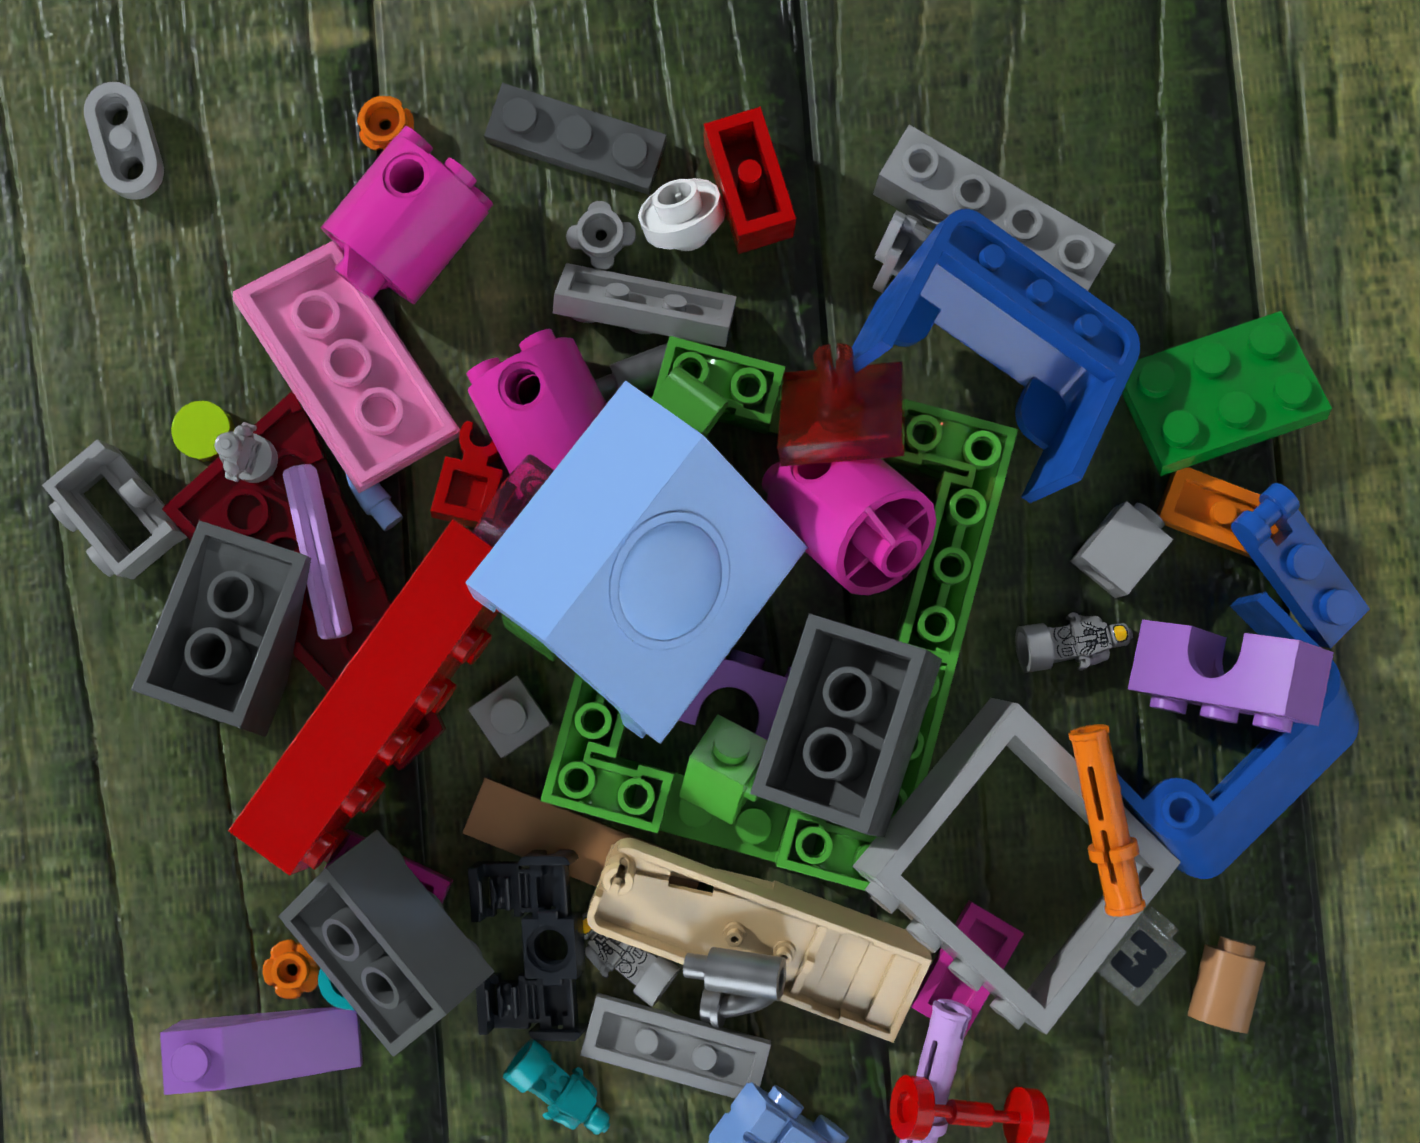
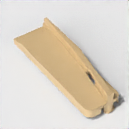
M623 838L614 845H611L587 914L588 925L598 934L684 965L687 953L708 956L712 947L785 957L787 965L786 981L780 1001L894 1043L932 962L931 951L919 943L906 929L774 880V882L726 870L715 869L634 838ZM670 876L706 883L713 886V892L670 884L669 878Z

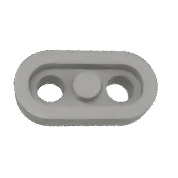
M120 82L103 83L90 92L84 104V118L100 175L103 181L121 197L131 200L146 198L159 188L164 176V165L147 106L131 87ZM127 110L128 117L126 121L120 125H113L114 115L119 111ZM135 164H143L142 174L136 179H128L129 169Z

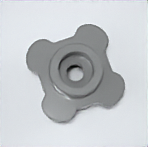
M596 201L589 205L588 211L581 216L578 224L568 229L566 239L572 249H581L591 258V264L595 269L608 270L614 265L616 254L624 246H631L635 242L636 231L631 223L621 222L618 215L611 210V206L607 202ZM597 232H606V239L602 241L597 240Z

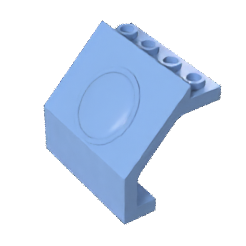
M625 380L465 583L474 599L493 613L497 609L539 640L619 711L625 727L642 739L647 734L661 744L808 547L704 435Z

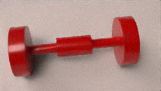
M903 1075L897 1080L890 1101L891 1125L895 1135L903 1140H924L931 1131L934 1116L945 1117L947 1123L951 1125L990 1128L993 1122L1003 1123V1131L1008 1143H1045L1049 1131V1106L1044 1094L1035 1088L1016 1087L1012 1089L1006 1098L1003 1110H994L993 1105L987 1102L949 1099L946 1105L935 1104L934 1091L927 1078Z

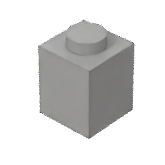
M1125 501L1110 511L1070 562L1110 595L1118 598L1131 592L1173 539L1161 530L1165 523L1154 511L1141 503H1136L1133 507Z

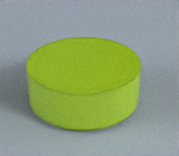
M194 401L183 406L177 412L172 422L171 434L176 447L183 454L198 461H213L219 457L214 446L216 438L222 433L234 431L235 426L230 415L221 407L208 401Z

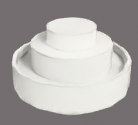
M696 178L677 179L662 185L647 198L640 208L638 219L647 242L656 248L692 251L704 245L711 234L722 224L726 208L717 185L709 180Z

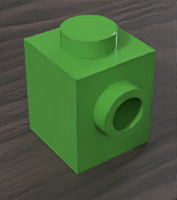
M717 714L689 757L679 797L732 825L746 801L749 799L756 802L759 798L756 795L750 794L767 740Z

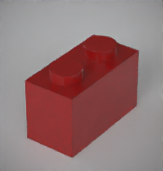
M761 106L704 123V147L716 185L726 208V217L738 254L793 238L796 216Z

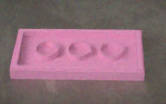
M331 241L233 291V301L358 493H361L457 439L460 428L375 299L371 300L334 270L344 257V252L334 241Z

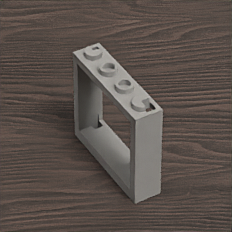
M990 698L892 817L885 837L877 836L852 867L870 882L865 891L872 896L871 899L891 914L898 908L911 920L910 924L906 927L910 935L931 952L935 953L941 947L954 959L948 966V969L957 978L976 992L983 986L995 997L990 1007L997 1014L1004 1017L1018 1030L1025 1022L1042 1033L1047 1034L1143 911L1129 916H1109L1105 912L1106 904L1102 894L1026 991L901 876L1005 746L1017 755L1089 825L1075 758L1018 703ZM1124 807L1130 837H1135L1138 841L1140 852L1134 858L1142 896L1147 906L1181 862Z

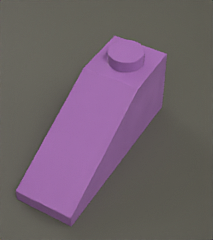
M337 1007L181 1020L160 1032L164 1095L226 1090L356 1068L363 1065L360 1016L355 1010H345Z

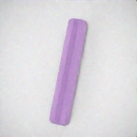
M311 464L292 466L283 471V480L299 551L301 554L311 558L307 587L319 637L325 640L344 637L352 632V624L317 469Z

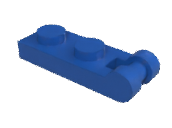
M1273 483L1260 495V504L1253 511H1243L1231 523V529L1306 633L1320 647L1332 648L1370 608L1298 510L1300 503L1294 493L1282 484ZM1275 524L1279 531L1270 538L1272 534L1270 528Z

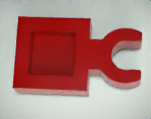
M465 421L459 432V443L463 459L445 456L430 510L431 517L448 522L454 519L462 525L489 531L503 480V470L489 467V464L496 461L500 454L493 440L485 447L474 445L471 442L474 432L473 422Z

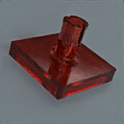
M837 343L838 359H836V368L833 363L831 344L819 347L814 352L815 370L784 372L777 445L781 467L904 456L905 378L903 362L868 364L855 374L852 348L848 344Z

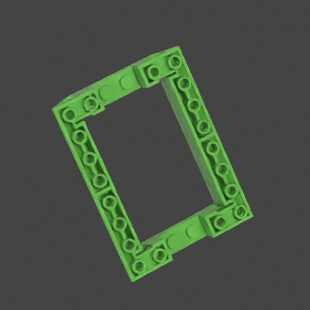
M669 336L654 393L671 371L679 366L729 401L718 420L719 422L797 443L806 440L819 425L832 424L840 431L850 432L893 469L936 480L931 498L937 519L933 540L922 560L912 570L894 640L926 649L941 658L942 662L891 816L892 819L928 774L1018 429L901 398L897 406L785 376V366ZM577 673L575 674L541 796V802L657 834L659 831L671 833L772 861L780 868L865 891L870 882L852 866L877 836L852 830L761 797L756 802L748 799L732 825L679 797L685 774L620 757L627 727L623 725L619 711Z

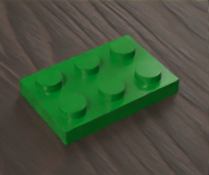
M1282 311L1138 359L1122 392L1124 401L1160 476L1326 420L1332 410Z

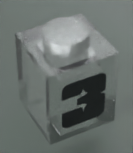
M1150 906L1144 913L1142 912L1096 972L1126 999L1139 1006L1186 953L1172 939L1179 930L1160 912Z

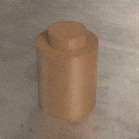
M1223 936L1219 937L1218 946L1205 944L1187 1014L1189 1017L1220 1028L1248 1034L1266 963L1254 957L1256 946Z

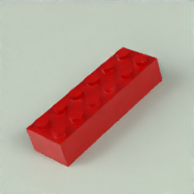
M452 519L228 831L289 876L310 867L315 870L323 861L329 864L338 855L351 835L344 830V827L359 811L365 814L374 805L386 787V784L380 780L382 774L394 761L401 764L409 756L422 736L415 728L430 711L437 714L445 706L457 688V684L451 681V678L461 664L468 662L472 665L484 652L493 637L486 630L500 612L496 609L493 613L474 599L465 583L493 548L491 544Z

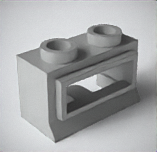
M99 439L94 441L42 485L54 499V502L49 505L52 513L67 529L72 532L78 529L92 545L86 550L89 558L109 577L116 574L119 577L135 579L174 545L187 538L162 510L165 504L120 450ZM103 477H105L152 534L132 552L84 495L86 491Z

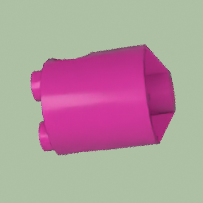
M404 126L400 133L393 138L320 228L344 250V257L334 270L348 283L371 300L379 290L390 288L408 302L415 304L489 214L488 210L493 206V203L483 192L474 186L477 180L467 169L450 157L442 164L430 154L433 150L432 146L408 126Z
M551 329L536 332L524 339L519 344L522 352L503 362H500L497 357L477 364L466 373L472 384L468 389V393L523 500L533 498L607 404L574 339L567 337L556 338ZM540 383V392L537 398L529 403V393L536 384Z
M826 423L816 427L809 437L796 445L782 462L775 463L769 467L762 479V488L768 494L767 504L808 547L805 552L851 594L869 596L888 590L906 578L917 566L933 540L937 521L933 503L850 432L840 431L832 424Z

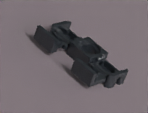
M560 849L556 853L547 855L546 850H532L519 861H478L468 868L471 922H481L486 917H495L497 909H506V911L514 909V917H522L524 912H529L521 919L525 973H520L518 980H502L501 973H493L476 988L479 1035H488L494 1028L529 1029L531 1023H537L529 1031L530 1037L534 1040L576 1041L587 1030L589 1023H579L576 979L586 971L582 911H572L569 865L579 859L578 854L574 850ZM526 865H529V866H530V868H526V869L521 868V866H526ZM488 877H490V879H489V884H490L491 906H490V904H489ZM555 930L564 936L568 944L566 958L555 960L544 954L539 943L540 935L543 931ZM495 984H497L496 991H497V1006H498V1012H497V1010H496ZM558 1025H562L563 1028L558 1029Z

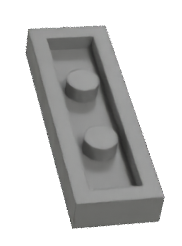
M566 263L554 293L552 313L572 317L574 320L583 323L599 322L624 327L639 334L655 333L674 336L703 345L711 344L726 347L737 296Z
M597 993L580 1056L736 1099L746 1083L753 1082L760 1087L771 1047V1040L724 1027L721 1029L713 1028L710 1023Z

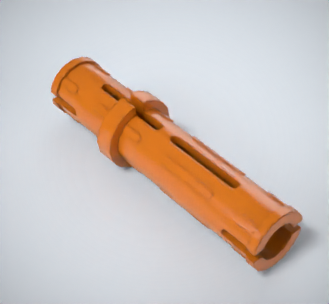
M1094 724L1073 729L1068 733L1069 740L1072 742L1081 793L1093 842L1087 849L1090 861L1098 866L1106 904V914L1116 917L1129 916L1143 911L1144 907H1146L1134 858L1139 855L1140 851L1137 839L1130 837L1121 786L1117 776L1109 737V726L1106 724Z

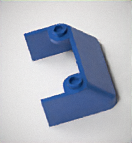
M971 209L954 211L934 228L878 298L839 372L849 379L890 350L893 345L900 347L915 345L928 335L935 323L1024 386L1015 408L1016 422L1023 435L1043 449L1021 496L1027 502L1033 503L1082 480L1140 354L1139 336L1134 326L1126 318L988 218Z
M1266 592L1237 598L1230 605L1258 635L1301 640L1320 647ZM1332 660L1319 726L1293 722L1291 733L1272 730L1208 795L1192 781L1182 778H1168L1157 783L1141 798L1117 774L1124 807L1181 862L1177 867L1179 871L1198 879H1209L1221 874L1355 741L1359 730V719L1337 665Z

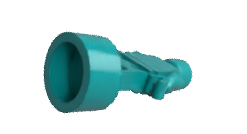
M534 1039L527 1041L508 1064L503 1078L521 1093L526 1091L532 1092L548 1104V1112L543 1113V1117L546 1120L553 1119V1121L561 1123L571 1130L576 1129L579 1124L583 1123L595 1135L601 1132L605 1133L610 1127V1115L602 1108L595 1106L598 1092L593 1084L583 1076V1070L577 1067L572 1069V1075H568L551 1060V1052Z

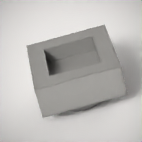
M515 676L468 709L500 758L506 757L552 725L520 676Z

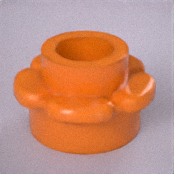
M377 96L368 100L361 108L357 118V123L361 128L359 132L360 139L365 146L374 151L384 150L404 126L414 130V118L411 111L407 108L404 109L401 101L391 96ZM383 121H390L391 126L389 129H381Z
M288 939L272 947L270 959L265 960L263 964V977L267 985L275 988L276 995L284 999H298L303 992H312L318 986L320 967L300 943ZM289 964L297 966L298 971L295 975L288 973L287 967Z

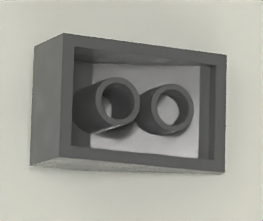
M199 520L131 690L266 737L288 682L311 558L307 555Z

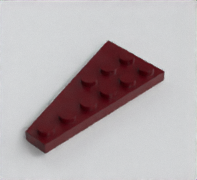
M291 391L255 424L257 428L256 431H253L254 434L270 441L278 454L276 470L268 479L259 483H249L242 479L239 482L226 479V471L218 457L169 501L162 510L190 541L200 520L300 553L283 480V471L301 464H311L317 469L352 624V632L344 637L330 640L319 637L306 584L293 654L328 692L390 607L391 602L310 417L293 391ZM430 711L415 728L422 736L415 748L401 764L396 761L393 762V765L398 770H403L446 730L439 712L434 714Z

